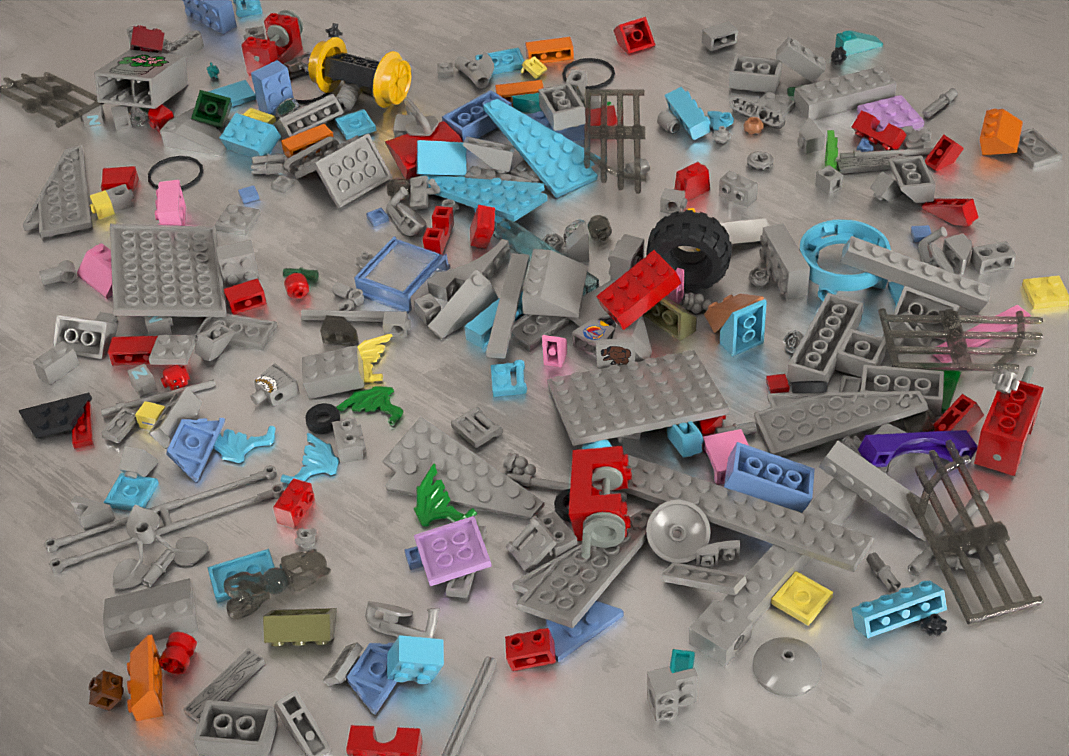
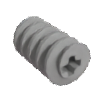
M344 83L336 96L344 113L352 110L361 94L360 87L354 83Z

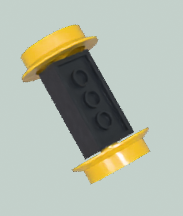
M332 37L327 41L317 43L310 55L308 65L309 77L313 83L318 85L322 92L330 93L334 91L341 81H344L346 84L354 83L358 87H369L370 90H373L377 105L386 108L391 104L401 103L409 91L411 67L395 51L388 52L379 62L347 54L343 40L338 37Z

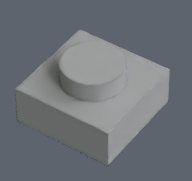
M443 62L437 64L438 77L453 76V63Z

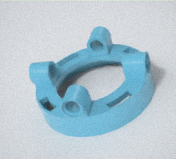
M830 220L813 226L803 235L800 241V252L810 267L809 279L819 285L818 297L822 301H824L827 293L836 295L838 291H858L869 287L885 289L888 280L868 272L855 275L835 274L821 269L817 264L821 249L833 244H846L851 236L891 250L889 241L879 230L859 221Z

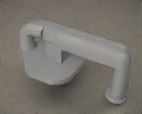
M408 97L405 98L404 103L407 114L415 117V121L405 126L406 132L413 136H430L438 126V120L434 116H424Z
M400 187V190L387 204L386 212L403 234L414 236L427 223L416 211L399 203L405 195H408L407 190L404 187ZM396 205H397L398 208L401 210V212H402L403 214H405L404 216H403V215L400 213V211L396 208ZM413 222L416 223L412 228L410 227Z
M940 227V229L920 241L918 244L922 262L935 267L940 266L941 269L953 273L954 269L949 257L934 243L938 238L947 236L945 227Z
M368 601L365 617L374 630L394 637L401 635L434 638L440 608L427 609L429 615L425 631L397 623L399 616H412L413 611L395 605ZM376 610L385 612L383 619L375 617Z

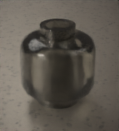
M392 179L387 184V194L392 199L400 190V187H404L408 195H405L401 200H407L410 195L411 184H409L407 179Z
M595 215L587 224L590 236L595 241H606L612 233L609 220L605 216Z

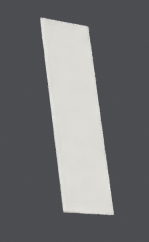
M766 218L720 223L727 230L731 244L760 241L763 227L770 226ZM683 246L685 249L695 248L691 246Z

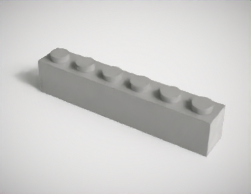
M840 441L835 443L819 466L826 474L834 477L845 487L854 491L862 499L871 503L880 512L888 515L897 524L902 525L923 541L930 537L944 517L943 513Z

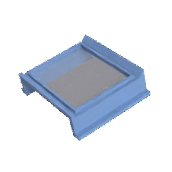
M394 236L354 279L356 289L362 290L364 298L402 312L406 311L408 314L412 310L410 297L437 268L447 271L451 266L448 264L447 253L441 255L398 240Z

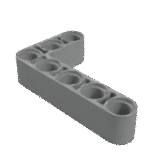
M134 26L127 28L130 44ZM191 31L175 42L164 39L161 53L184 55L185 58L190 57L204 47L201 32Z

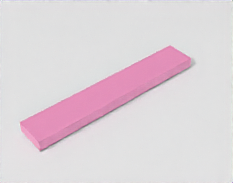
M1015 305L932 349L931 354L945 365L1030 320L1031 315L1019 305Z

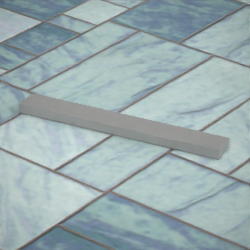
M511 254L486 350V357L503 359L506 357L530 260L527 254Z

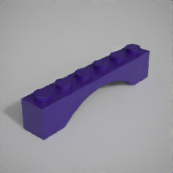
M966 430L865 435L858 451L865 460L875 467H887L894 458L909 453L934 455L953 463L970 462L978 446Z

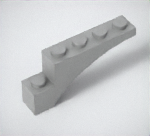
M502 239L489 252L468 264L443 272L436 271L427 282L428 292L433 297L448 302L475 270L490 280L495 271L501 267V264L510 255L508 240Z

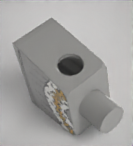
M274 363L255 379L256 392L250 397L256 405L265 400L269 405L277 406L299 395L300 392L297 380Z

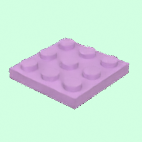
M902 95L881 99L857 107L858 113L863 110L880 121L876 132L884 130L888 123L899 128L912 126L914 129L924 127V120Z
M474 516L414 535L430 586L492 567Z

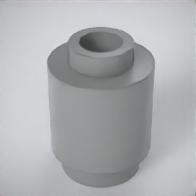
M669 111L661 112L658 115L657 123L668 133H676L680 129L681 124L679 120Z
M641 158L627 163L624 168L626 177L630 179H635L650 171L649 162Z

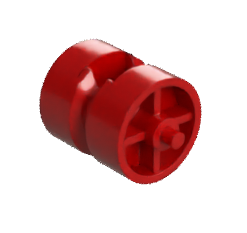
M183 632L171 633L166 643L167 648L162 652L159 659L160 667L172 674H184L190 664L189 658H191L196 649L197 641L189 634Z

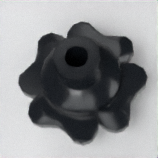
M333 23L331 28L325 30L328 33V37L339 38L340 35H343L336 23Z
M836 47L831 53V61L834 62V65H841L847 58L843 47Z
M933 613L931 616L920 619V629L926 631L929 636H940L942 632L947 631V621L942 619L939 614Z

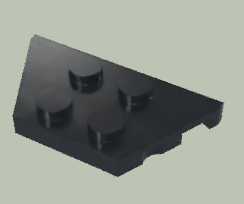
M88 392L21 409L19 413L34 436L40 438L74 429L78 419L85 411L83 409L86 402H91L92 396Z

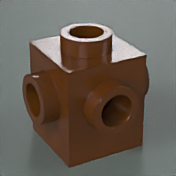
M105 670L96 677H93L89 683V704L108 711L121 701L124 692L122 687L123 677Z

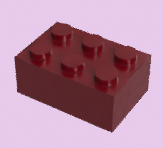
M142 25L134 26L130 50L161 53L165 33L156 28L149 30Z

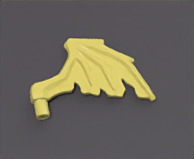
M392 334L364 340L358 345L363 360L365 383L383 381L382 373H372L373 364L371 363L377 362V359L380 357L379 353H382L385 349V346L381 343L388 342Z

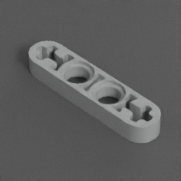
M734 96L729 102V106L734 112L748 118L757 117L760 119L761 113L768 112L766 118L760 119L764 125L774 129H781L785 125V118L782 114L745 98ZM735 103H740L743 106V108L739 105L735 106ZM750 106H754V111L747 113V109ZM773 117L775 120L780 119V122L775 123L771 118Z
M331 136L288 158L284 162V170L294 174L299 171L297 167L317 156L320 158L324 157V153L330 149H333V151L337 150L339 142ZM307 156V160L303 162V158Z

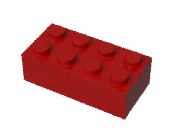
M653 250L598 294L596 298L608 315L625 330L682 283L677 272Z

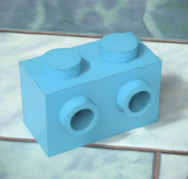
M692 421L667 427L668 439L683 458L702 452L703 436Z

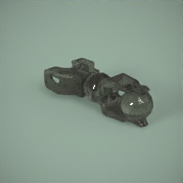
M316 549L296 552L283 556L281 564H279L280 568H269L263 575L261 572L255 574L239 572L228 577L224 581V591L232 599L227 602V614L233 619L244 618L256 612L263 602L270 599V594H280L287 587L289 590L292 589L294 592H299L316 583L317 579L331 572V569L327 567L325 556L317 552ZM299 567L302 570V572L297 574L292 572ZM242 606L239 610H233L236 607Z

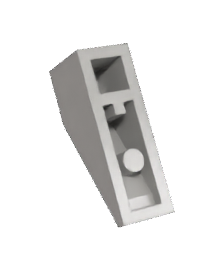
M297 690L276 701L274 705L276 712L306 756H323L332 750Z

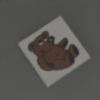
M634 337L596 340L597 369L607 368L611 365H626L628 362L635 361Z

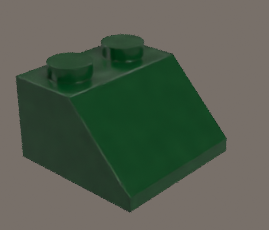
M200 90L191 120L223 128L231 110V98Z

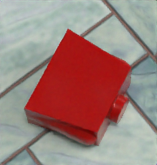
M696 162L677 171L674 190L685 191L687 201L710 191L709 170L705 165Z
M136 167L103 168L101 190L105 191L125 184L128 190L131 189L134 192L139 180Z
M478 204L470 226V246L488 248L494 232V207Z

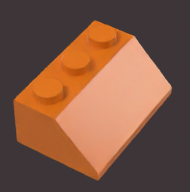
M1004 109L986 110L980 135L982 155L1017 153L1023 122Z
M147 635L130 652V662L127 663V672L131 679L127 681L128 693L131 694V699L127 700L129 713H133L136 721L164 716L162 668L159 665L160 654L152 635Z

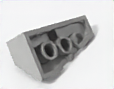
M475 270L427 328L442 339L472 321L499 299L491 282L479 271Z

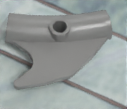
M483 52L482 59L468 60L463 56H459L454 63L455 68L467 75L477 88L483 89L489 84V79L494 70V63L486 52Z

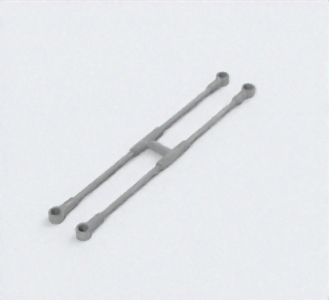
M269 465L263 471L254 473L250 477L181 500L176 499L149 508V510L161 515L164 526L158 527L154 532H158L160 536L184 528L188 524L256 501L261 502L273 497L279 499L284 489L282 485L277 484L271 490L257 494L255 497L190 519L185 518L172 523L168 512L171 509L182 506V504L251 481L255 482L265 478L269 480L274 479L277 476L275 467ZM128 517L72 536L67 535L58 539L49 538L45 541L44 545L47 551L52 553L57 551L60 546L72 543L74 540L125 524L128 521ZM130 538L62 560L55 558L50 562L52 572L60 573L65 567L79 563L81 560L137 542L139 539Z

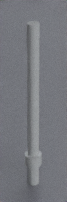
M933 148L869 152L857 150L851 153H840V159L903 153L904 156L929 155Z
M213 379L186 387L193 393L216 387ZM186 387L126 403L119 402L115 406L101 409L102 416L119 413L123 407L129 409L141 407L145 401L156 403L171 399L175 392Z
M507 473V477L516 483H521L522 486L530 487L533 485L562 491L570 489L571 486L570 483L535 478L529 474L517 475ZM610 490V494L621 493L622 501L627 500V493Z

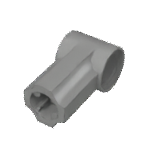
M69 260L60 262L56 267L39 271L44 286L61 281L71 283L77 278L74 263Z

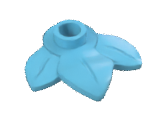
M720 111L707 112L711 123L709 128H713L714 131H718L720 126L726 128L734 123L731 113H722Z

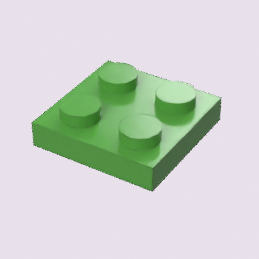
M827 130L825 167L830 165L836 169L838 137L834 136V130Z

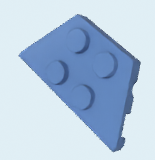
M207 418L198 420L182 419L167 449L166 455L196 483L225 424V418H219L217 421H207Z
M595 601L574 628L546 619L547 628H549L554 639L556 660L558 662L622 618L624 616L623 610Z
M369 643L346 677L348 684L375 715L397 683L394 679H387V653L394 643Z

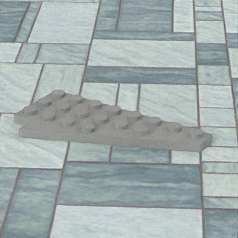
M82 146L65 149L23 223L24 231L39 228L41 238L92 227Z
M920 391L767 394L771 407L755 412L754 417L770 453L782 457L927 411L928 404Z
M423 417L417 420L382 461L384 465L395 472L394 476L385 485L389 491L417 496V486H420L430 467L435 463L438 473L433 478V484L436 480L442 479L445 485L443 492H448L451 499L450 504L527 520L536 516L545 506L541 499Z
M643 509L630 517L631 527L627 528V537L617 546L600 548L591 545L590 557L585 559L582 557V544L514 581L512 583L513 590L524 593L517 602L518 610L574 628L647 540V522L652 512Z

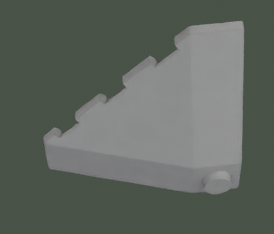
M194 108L168 121L160 130L164 146L217 156H221L226 150V147L219 139L221 133L219 129H216V126L191 120Z

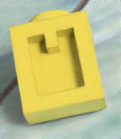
M534 56L530 60L526 59L523 62L521 73L524 74L528 71L537 79L548 68Z

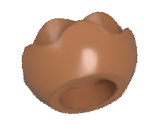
M750 117L743 124L744 130L751 135L759 134L764 129L763 122L757 117Z

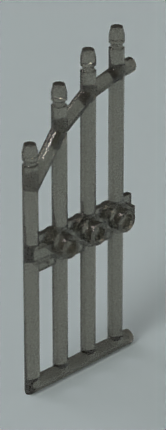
M44 72L45 77H32L22 73V79L16 81L4 77L3 81L7 84L0 86L1 94L23 104L21 106L22 109L30 114L38 112L56 121L55 125L57 128L83 116V114L101 104H105L98 103L97 95L49 72ZM47 82H56V83H58V84H60V85H55V86L52 87V86H50V85H48V84H46V83H47ZM34 84L48 92L38 93L24 85ZM15 87L36 99L30 98L26 100L8 90ZM74 91L95 102L89 105L67 93ZM65 99L82 109L74 111L54 100ZM51 105L69 116L62 118L42 108V106L48 107Z
M585 89L584 167L588 169L591 160L600 168L602 183H606L607 173L617 177L619 190L624 189V179L634 181L635 193L640 194L641 182H646V175H641L640 140L645 139V126L640 125V96H644V89ZM591 96H601L600 126H591ZM607 96H617V126L607 125ZM623 96H633V126H624ZM591 139L601 140L600 159L591 152ZM608 139L617 140V169L607 165ZM624 139L634 140V174L624 172Z
M885 308L878 310L892 367L939 371H1002V369L1018 371V364L1009 365L1006 363L1016 355L1033 356L1037 354V349L1020 348L1023 340H1040L1043 338L1042 333L1025 332V324H1042L1043 318L1024 317L1023 311H1017L1015 313L1016 317L959 316L958 311L953 309L939 311V315H889ZM889 322L942 323L944 331L891 330ZM961 323L1017 324V332L963 331ZM893 338L946 339L948 347L895 346ZM966 339L1015 340L1012 348L968 347ZM897 354H946L951 356L952 363L899 362ZM970 355H1004L996 363H972Z
M947 440L945 444L948 451H950L949 453L953 459L952 462L943 465L937 452L931 450L929 457L936 469L935 474L929 480L924 469L920 465L916 466L915 472L919 476L923 492L919 503L916 502L917 499L911 492L906 494V498L967 624L1043 604L1042 596L1033 597L1005 543L1010 541L1005 525L1001 521L994 522L965 464L970 463L969 456L961 457L951 440ZM956 468L958 469L986 525L974 526L948 475L949 472ZM940 480L943 482L966 528L964 531L955 533L934 491V487ZM929 501L946 533L945 536L935 538L924 516ZM997 545L1024 600L1013 603L985 547ZM977 550L1004 604L1003 606L992 607L965 552ZM957 555L984 611L972 614L945 558Z

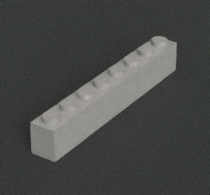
M853 236L850 237L843 247L840 263L978 313L989 302L990 286Z

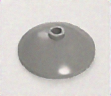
M671 500L659 505L652 512L647 522L646 536L651 549L658 557L670 563L682 564L695 560L697 549L707 546L710 540V524L706 515L698 506L685 500ZM679 531L681 533V536L679 538H676L673 535V532Z
M780 637L771 639L758 648L753 658V672L757 681L766 690L776 695L793 697L803 695L817 685L821 677L822 664L817 652L807 643L795 638Z

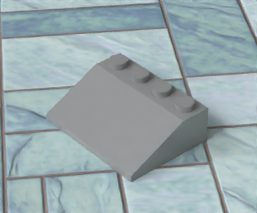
M533 249L522 295L523 314L579 317L588 266L552 250Z
M190 578L105 599L103 625L104 635L110 651L113 652L137 646L147 635H152L154 641L169 638L173 632L189 633L197 631L198 625Z

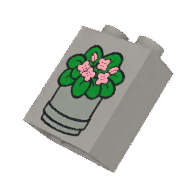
M128 50L94 72L98 103L156 109L188 85L186 58L184 55Z

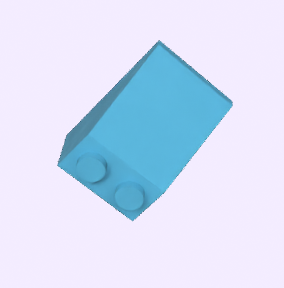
M765 299L733 312L721 328L720 344L732 357L764 343L767 304Z

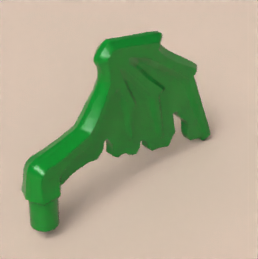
M373 386L368 390L354 392L351 397L336 406L339 411H344L347 407L352 406V411L358 412L364 409L365 412H375L380 408L381 412L391 415L388 420V424L394 426L404 413L401 407L395 406L390 402L389 396L394 392V389L383 386Z
M433 463L420 486L416 488L417 505L414 507V511L422 527H429L432 521L439 519H448L456 522L472 516L475 517L478 513L473 508L466 514L458 512L453 506L447 507L451 499L447 491L443 492L445 485L442 479L436 480L433 484V478L438 473L436 464Z

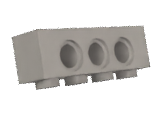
M336 98L283 123L278 130L282 138L286 139L321 124L329 123L335 120V118L340 117L344 111Z

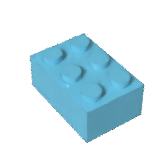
M235 113L219 139L226 149L249 157L264 156L267 153L270 155L281 136L274 125Z

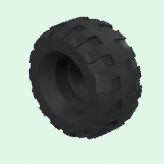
M685 210V212L680 213L676 211L668 215V217H663L656 223L655 228H652L648 239L646 255L655 250L675 271L677 268L684 269V292L685 290L696 292L703 288L708 289L712 287L713 284L718 283L725 276L731 260L732 244L729 241L727 230L724 226H721L716 218H710L706 213H696L693 210ZM679 246H691L701 251L688 252L680 249Z

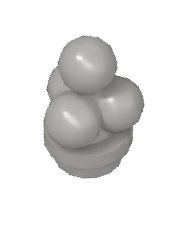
M691 292L689 294L685 293L682 299V307L686 308V310H691L694 314L700 313L702 309L707 311L708 306L712 304L710 300H704V296L700 293L695 295Z
M517 453L507 454L503 468H506L508 472L517 475L525 473L532 476L536 473V467L533 464H528L527 459L519 456Z

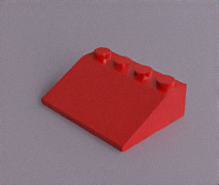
M445 121L439 122L430 136L405 134L385 141V144L407 181L421 176L417 174L418 140L463 141Z

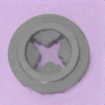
M762 151L753 152L747 157V165L751 169L756 168V170L762 169L764 171L765 168L770 169L774 162L771 154Z

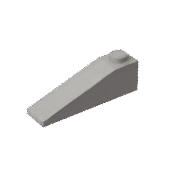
M643 315L625 330L617 324L613 339L634 337L635 361L651 358L652 350Z

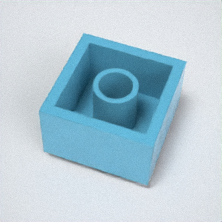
M399 635L387 653V679H394L396 682L417 681L418 684H428L433 681L444 666L443 639Z

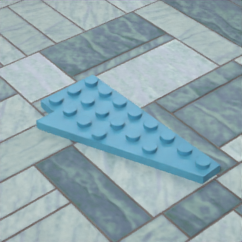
M499 99L484 104L483 109L555 198L597 180L598 175L591 167L600 163L601 158Z
M421 175L427 176L429 180L434 179L440 192L435 195L452 199L455 202L476 209L478 204L494 207L496 216L514 222L548 201L547 194L541 193L545 190L543 183L504 181L500 178L490 180L465 178L463 176Z

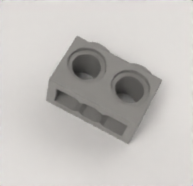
M1007 241L973 247L970 262L978 274L981 275L1013 268L1016 253Z

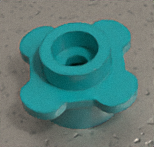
M210 62L211 66L207 67L209 76L219 79L218 74L220 72L218 67Z

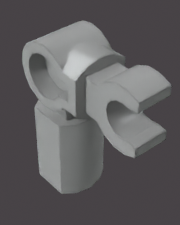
M336 282L332 287L333 294L347 299V301L339 305V310L354 311V308L362 305L365 301L361 289H353L339 282Z

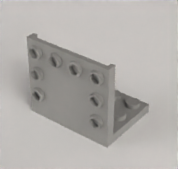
M369 133L360 138L357 135L337 145V150L333 151V149L326 151L324 157H315L297 167L299 171L294 173L298 179L317 170L337 208L344 206L393 178Z

